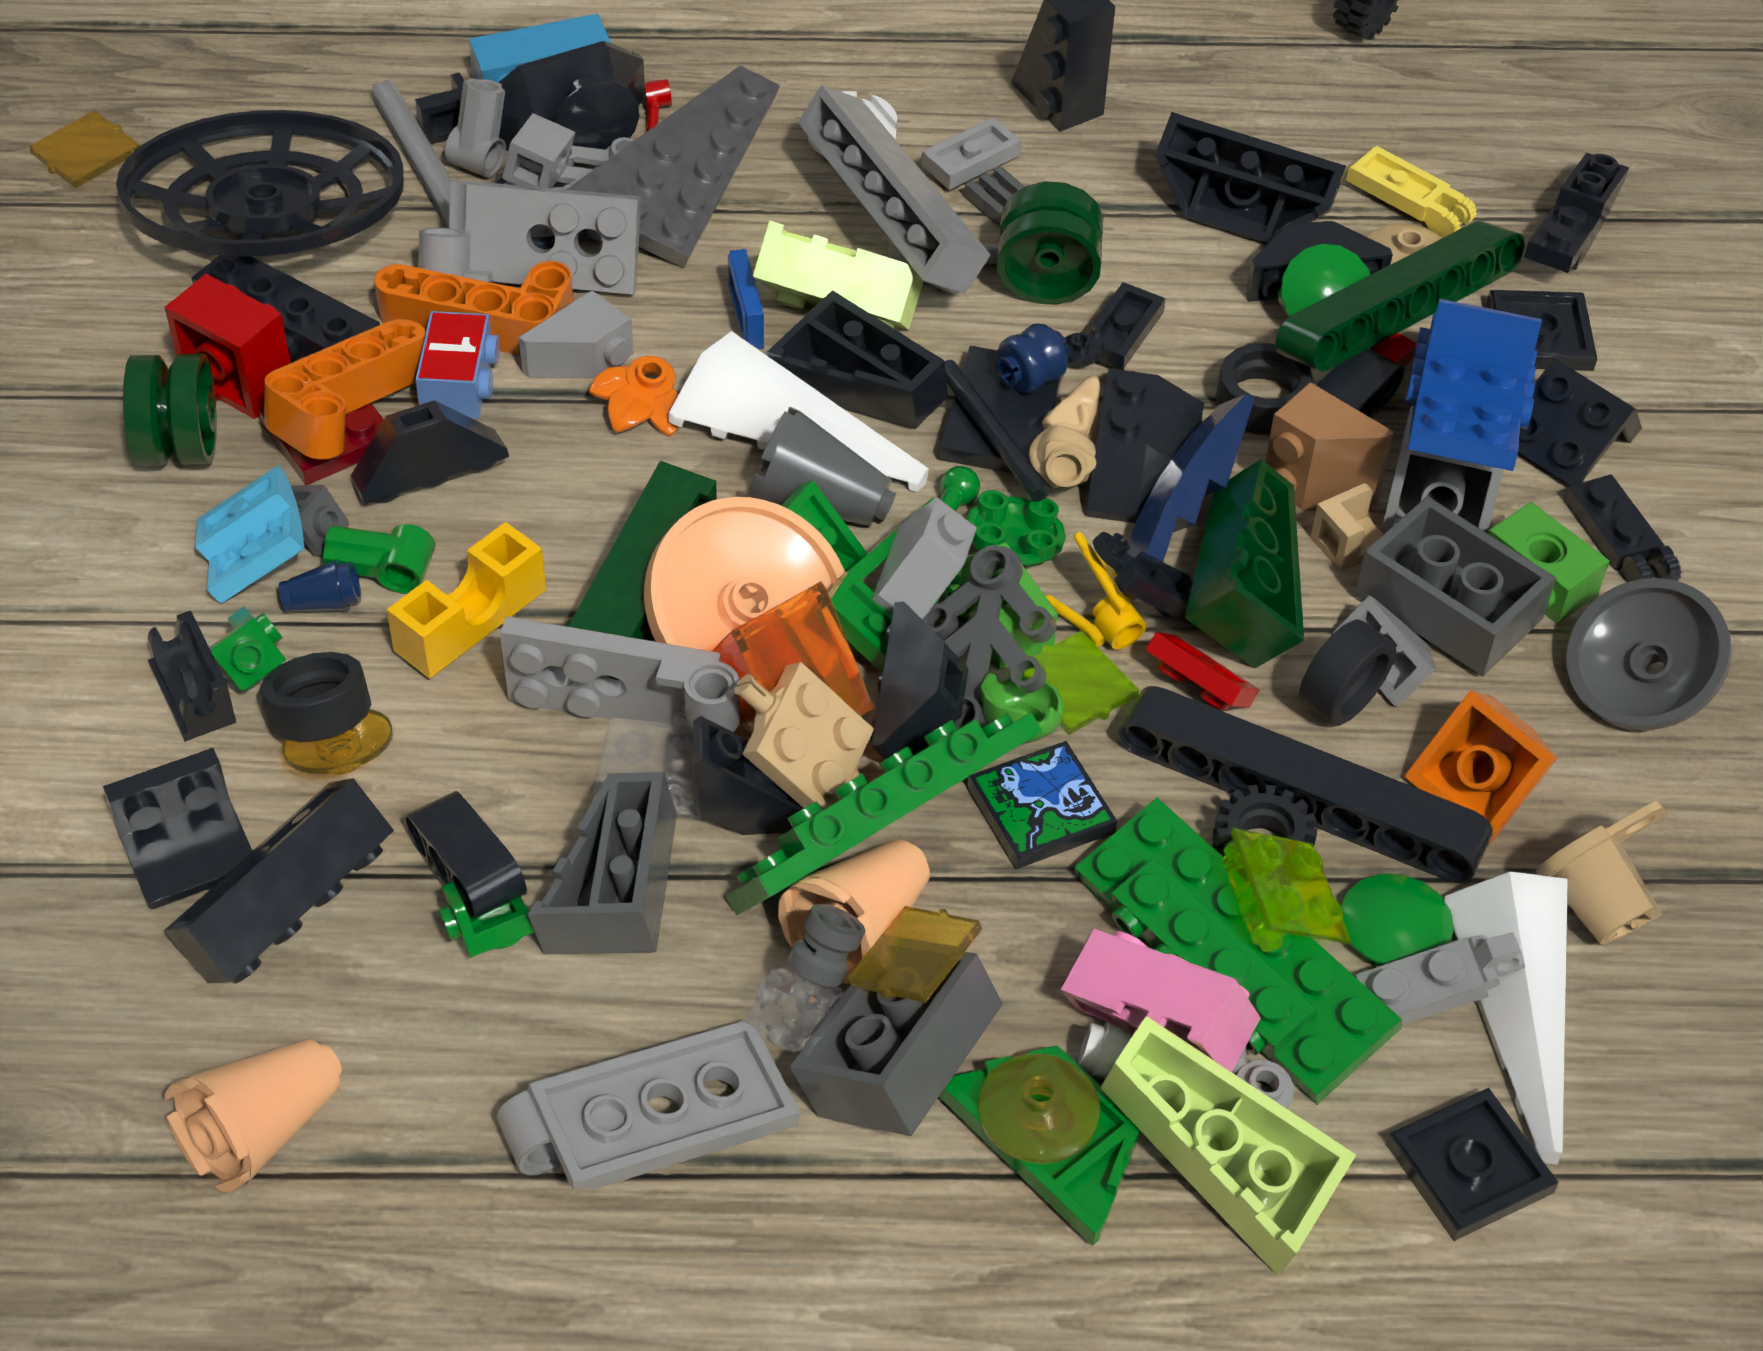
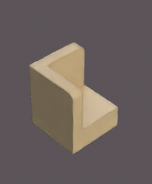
M1366 483L1317 504L1310 538L1339 571L1362 562L1365 551L1384 535L1367 517L1373 490Z

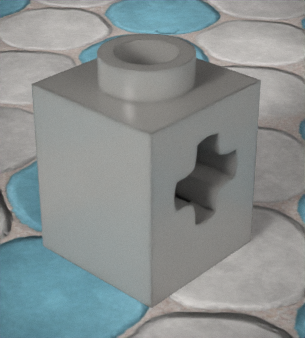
M532 113L510 143L502 179L519 186L552 188L567 167L575 132Z

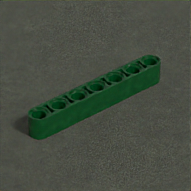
M1480 220L1475 221L1291 315L1279 328L1275 343L1276 351L1282 357L1321 372L1327 371L1436 313L1439 299L1457 302L1511 273L1521 262L1525 249V240L1520 233Z

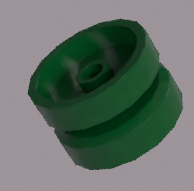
M1049 181L1027 185L1011 195L1001 211L997 271L1003 284L1016 296L1038 304L1057 305L1075 301L1091 291L1100 278L1104 217L1097 201L1083 189L1068 183Z
M176 354L169 369L160 355H130L124 374L123 409L127 444L135 466L166 465L172 451H174L182 465L212 463L217 440V410L214 379L207 355Z

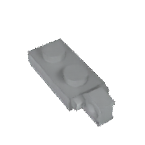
M1512 932L1483 940L1481 935L1470 937L1469 939L1466 937L1358 973L1356 977L1402 1019V1025L1489 997L1487 991L1500 984L1498 977L1524 969L1525 963L1518 941Z

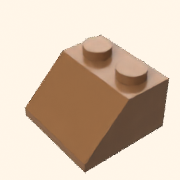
M1310 382L1274 414L1265 463L1294 485L1295 506L1301 510L1317 509L1318 503L1364 483L1373 490L1369 508H1372L1378 502L1394 432Z

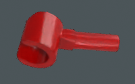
M668 79L645 83V106L648 111L647 131L659 123V107L672 105Z

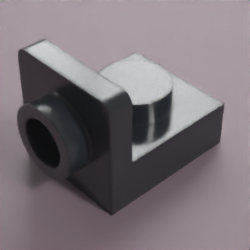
M460 72L450 74L452 90L415 99L418 124L430 144L447 141L451 131L458 125L464 82Z

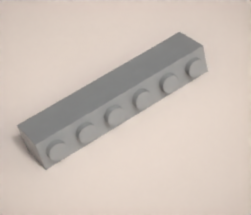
M821 85L798 121L800 127L922 280L965 294L991 254L862 99Z

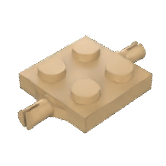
M802 662L786 665L776 687L770 692L759 684L751 674L742 677L738 681V687H735L734 692L756 710L754 731L743 755L803 808L817 801L822 810H825L839 800L834 790L861 775L858 773L859 760L874 728Z

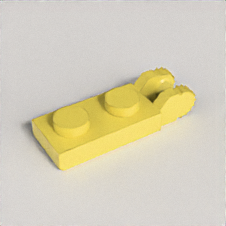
M1374 146L1348 169L1346 181L1420 221L1424 220L1429 230L1440 234L1441 237H1446L1461 229V224L1471 222L1477 214L1476 204L1472 202L1473 200L1464 197V194L1450 188V184L1378 146Z

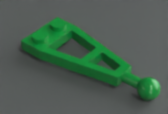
M966 466L950 468L941 478L940 490L942 497L940 500L955 511H957L959 506L972 503L980 492L979 477L972 469ZM934 498L930 499V500L927 501L925 504H923L921 507H919L913 514H915L917 511H919V510H920L921 508H923L925 505H927V504L930 503L932 500H934ZM898 527L837 579L817 610L832 627L880 672L884 670L887 652L886 631L892 622L893 615L872 600L874 592L862 580L887 558Z

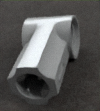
M474 78L463 82L458 125L451 131L445 146L447 162L487 178H492L499 172L506 155L505 141L499 138L505 90L501 87L502 84L489 79L480 80Z

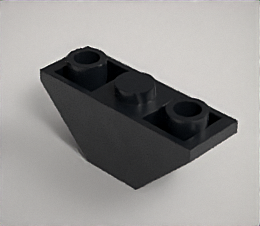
M1335 221L1287 224L1252 260L1246 293L1248 302L1278 299V291L1282 285V276L1290 261L1306 248L1319 244L1340 245L1357 254L1369 269L1370 275L1391 265L1393 256L1391 248Z
M433 400L386 415L350 476L364 504L370 502L384 503L397 498L401 492L419 486H437L444 483L448 477L468 470L483 471L489 469L496 464V461L510 456L507 447L495 429Z
M904 601L895 602L892 622L886 631L887 652L884 670L880 673L878 679L879 699L876 717L871 723V726L874 728L870 737L871 747L885 760L906 747H909L915 756L929 747L924 736L951 720L955 723L962 716L969 670L949 646Z
M701 715L693 721L694 772L700 814L742 835L786 833L793 829L787 818L804 808L743 755L749 740Z

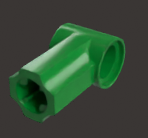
M411 524L396 526L390 534L330 526L325 537L323 563L326 564L335 559H338L340 563L351 561L358 575L375 577L385 588L396 593L408 594L423 582L435 551L436 543L428 531Z

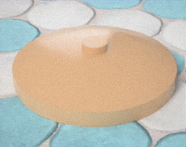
M751 497L717 499L689 511L668 530L657 544L647 567L644 584L647 620L656 642L721 653V662L731 666L737 672L739 680L745 675L751 674L768 692L776 687L786 665L802 662L820 680H823L836 666L848 641L817 610L837 579L845 571L838 556L822 534L809 522L791 510L776 503ZM740 697L741 706L752 707Z

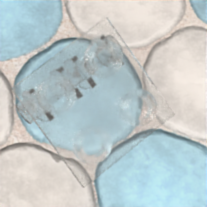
M685 706L673 716L672 724L611 717L591 803L609 773L664 772L677 811V817L701 820L702 815L700 814L694 772L693 732L686 724Z

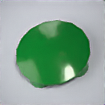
M1319 244L1304 249L1290 261L1282 276V285L1278 291V301L1290 317L1369 276L1370 272L1357 254L1340 245Z
M987 490L979 495L977 505L969 511L966 520L977 527L972 540V544L977 550L980 551L987 546H997L1006 542L1011 550L1018 555L1022 565H1035L1051 560L1062 551L1066 540L1063 523L1057 518L1059 507L1048 498L1035 502L1021 497H1007L996 490Z
M1378 874L1360 880L1346 893L1337 918L1338 926L1345 934L1351 946L1369 961H1372L1375 968L1448 944L1454 932L1452 913L1442 896L1423 881L1403 874Z

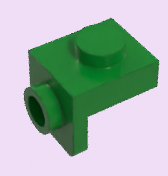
M245 606L227 618L234 629L210 647L211 654L242 691L247 690L287 660L275 645L283 638L264 613L254 618Z
M453 882L442 886L448 903L447 906L438 909L450 941L462 939L470 958L492 949L510 947L516 944L522 937L535 932L528 917L529 910L521 897L476 919H472L467 914L465 905Z

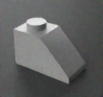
M591 290L519 337L522 373L529 378H595L603 370L621 365L628 357L634 354L632 319Z
M936 497L899 525L872 600L892 615L895 602L904 601L923 620L963 567L977 527Z

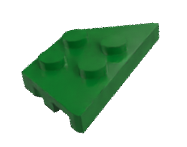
M1058 1045L1030 1051L1027 1055L1020 1058L1006 1056L985 1061L984 1069L953 1076L939 1097L1092 1246L1097 1243L1139 1139L1140 1130L1103 1092L1101 1085Z

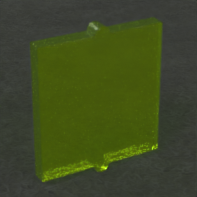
M1082 631L1052 647L1049 645L1043 646L1042 652L1034 656L1046 670V681L1059 690L1064 703V712L1060 726L1068 735L1099 718L1102 720L1108 719L1111 711L1136 698L1139 694L1138 687ZM1035 668L1026 670L1023 675L1031 678L1034 675Z

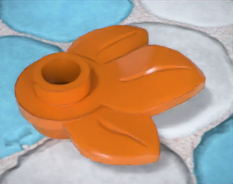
M642 356L635 359L629 366L607 368L594 378L589 393L595 397L609 400L608 416L612 429L616 433L630 429L648 419L660 432L669 437L679 428V426L669 422V412L679 394L674 389L675 371L666 360L657 356ZM644 375H654V376H657L658 378H656V379H649V378L645 377Z

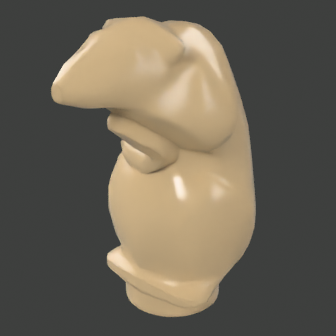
M1095 375L1086 378L1067 396L1060 399L1061 402L1046 414L1042 421L1044 431L1030 445L1029 459L1032 467L1041 478L1054 488L1060 486L1073 487L1082 484L1088 480L1091 471L1095 469V446L1099 427L1097 408L1100 391L1099 378Z

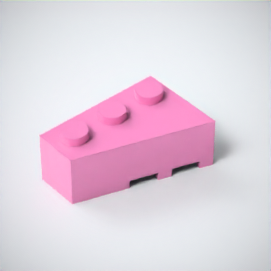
M1093 929L1061 988L1063 994L1076 1009L1105 1023L1109 1022L1134 1035L1147 1016L1230 1072L1234 1070L1261 1018L1248 999L1250 993L1240 986L1236 979L1189 963L1173 954H1164L1147 948L1143 942L1122 931H1116L1113 936Z

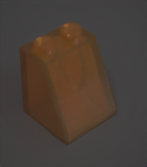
M822 581L732 630L712 650V652L721 653V662L731 666L737 672L739 680L745 675L751 674L768 692L776 687L786 665L802 662L861 717H864L874 709L828 591ZM740 697V724L750 739L754 731L756 710Z

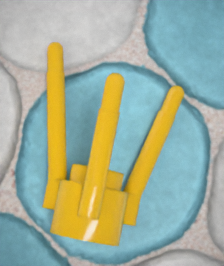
M1076 532L1074 540L1107 597L1099 601L1093 609V615L1095 616L1094 624L1052 595H1046V598L1059 615L1086 633L1096 647H1100L1108 641L1115 650L1125 649L1144 634L1147 624L1133 607L1130 599L1117 587L1114 580L1117 576L1115 570L1108 566L1097 552H1094L1082 532Z

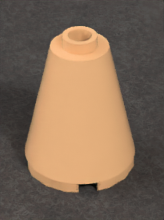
M894 839L794 882L779 900L778 918L785 939L792 948L797 940L805 938L806 930L804 923L813 905H830L850 913L864 925L866 930L858 949L849 952L846 958L849 968L842 983L849 984L853 982L877 951V948H880L884 939H892L928 883L930 870L924 853L917 846L905 840Z
M307 1039L181 1078L171 1084L165 1092L164 1101L174 1097L176 1108L174 1112L166 1116L169 1128L179 1149L200 1176L211 1170L212 1173L222 1180V1182L214 1186L221 1192H234L246 1185L338 1091L340 1087L339 1076L342 1072L340 1061L330 1047Z

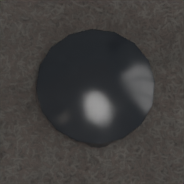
M588 77L577 79L570 86L569 95L557 110L554 123L575 132L572 146L606 150L614 140L623 137L631 138L634 134L640 116L638 101L628 87L617 81H593Z

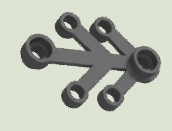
M992 545L981 549L971 562V579L943 602L934 604L923 618V621L942 640L946 639L944 642L958 657L969 650L966 662L969 670L962 716L955 722L958 729L962 727L964 720L970 716H974L973 720L976 719L981 728L986 726L983 709L980 704V686L988 674L993 648L1009 667L1010 678L1021 691L1034 693L1040 690L1046 682L1047 673L1045 668L1037 659L1025 654L999 620L1002 600L1004 598L1021 617L1019 622L1020 628L1034 643H1043L1051 639L1056 631V621L1045 608L1036 606L1019 584L1023 574L1022 562L1013 550L1004 546ZM1004 568L999 576L992 579L993 574L997 570ZM979 601L976 616L957 630V616ZM946 615L945 622L941 626L934 628L935 621L939 617ZM1045 619L1040 629L1031 631V627L1036 620ZM1035 668L1034 675L1030 679L1021 681L1022 675L1026 670Z

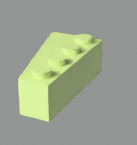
M1147 1016L1114 1063L1101 1086L1103 1092L1277 1276L1299 1251L1356 1154Z

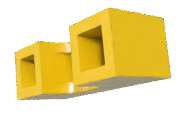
M506 521L467 549V572L458 587L450 594H445L430 581L425 580L386 609L394 652L429 679L503 624L506 616L512 617L546 591L542 548Z

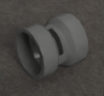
M825 904L813 905L804 923L806 930L805 938L796 941L788 957V963L803 978L822 986L836 987L841 985L849 968L846 959L849 952L858 949L866 930L856 917L840 908Z

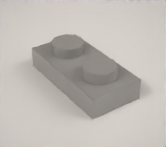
M992 117L922 151L921 166L950 190L1020 156L1022 141Z

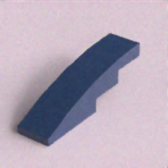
M1244 394L1220 404L1187 438L1159 477L1137 518L1128 541L1130 550L1127 553L1130 556L1135 557L1143 551L1163 562L1172 533L1195 525L1204 496L1227 487L1254 403V397Z

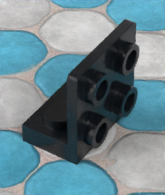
M1553 358L1535 382L1532 397L1534 399L1533 410L1528 428H1520L1518 454L1567 486H1571L1584 481L1618 436L1631 443L1642 429L1636 408Z
M214 748L103 786L115 827L147 906L150 909H156L212 888L253 851L229 798L221 764Z

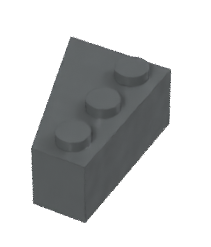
M664 772L609 773L577 828L579 837L567 858L560 857L553 869L555 879L542 902L536 900L528 913L544 954L657 951L677 811Z

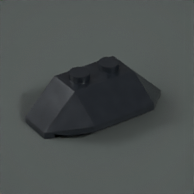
M600 41L518 65L498 82L502 84L501 87L505 90L499 138L505 141L506 151H509L511 141L532 113L554 122L557 110L569 95L570 86L577 79L588 77L593 81L610 80L619 82L631 90L638 101L639 107L645 97L643 58L640 54L630 53L619 46L606 41Z
M1174 112L1170 114L1155 153L1185 219L1266 245L1287 224L1310 223L1329 213L1347 169L1346 165Z
M1109 368L1095 447L1096 466L1091 474L1086 517L1136 523L1159 477L1187 438L1201 425L1204 402L1159 375Z

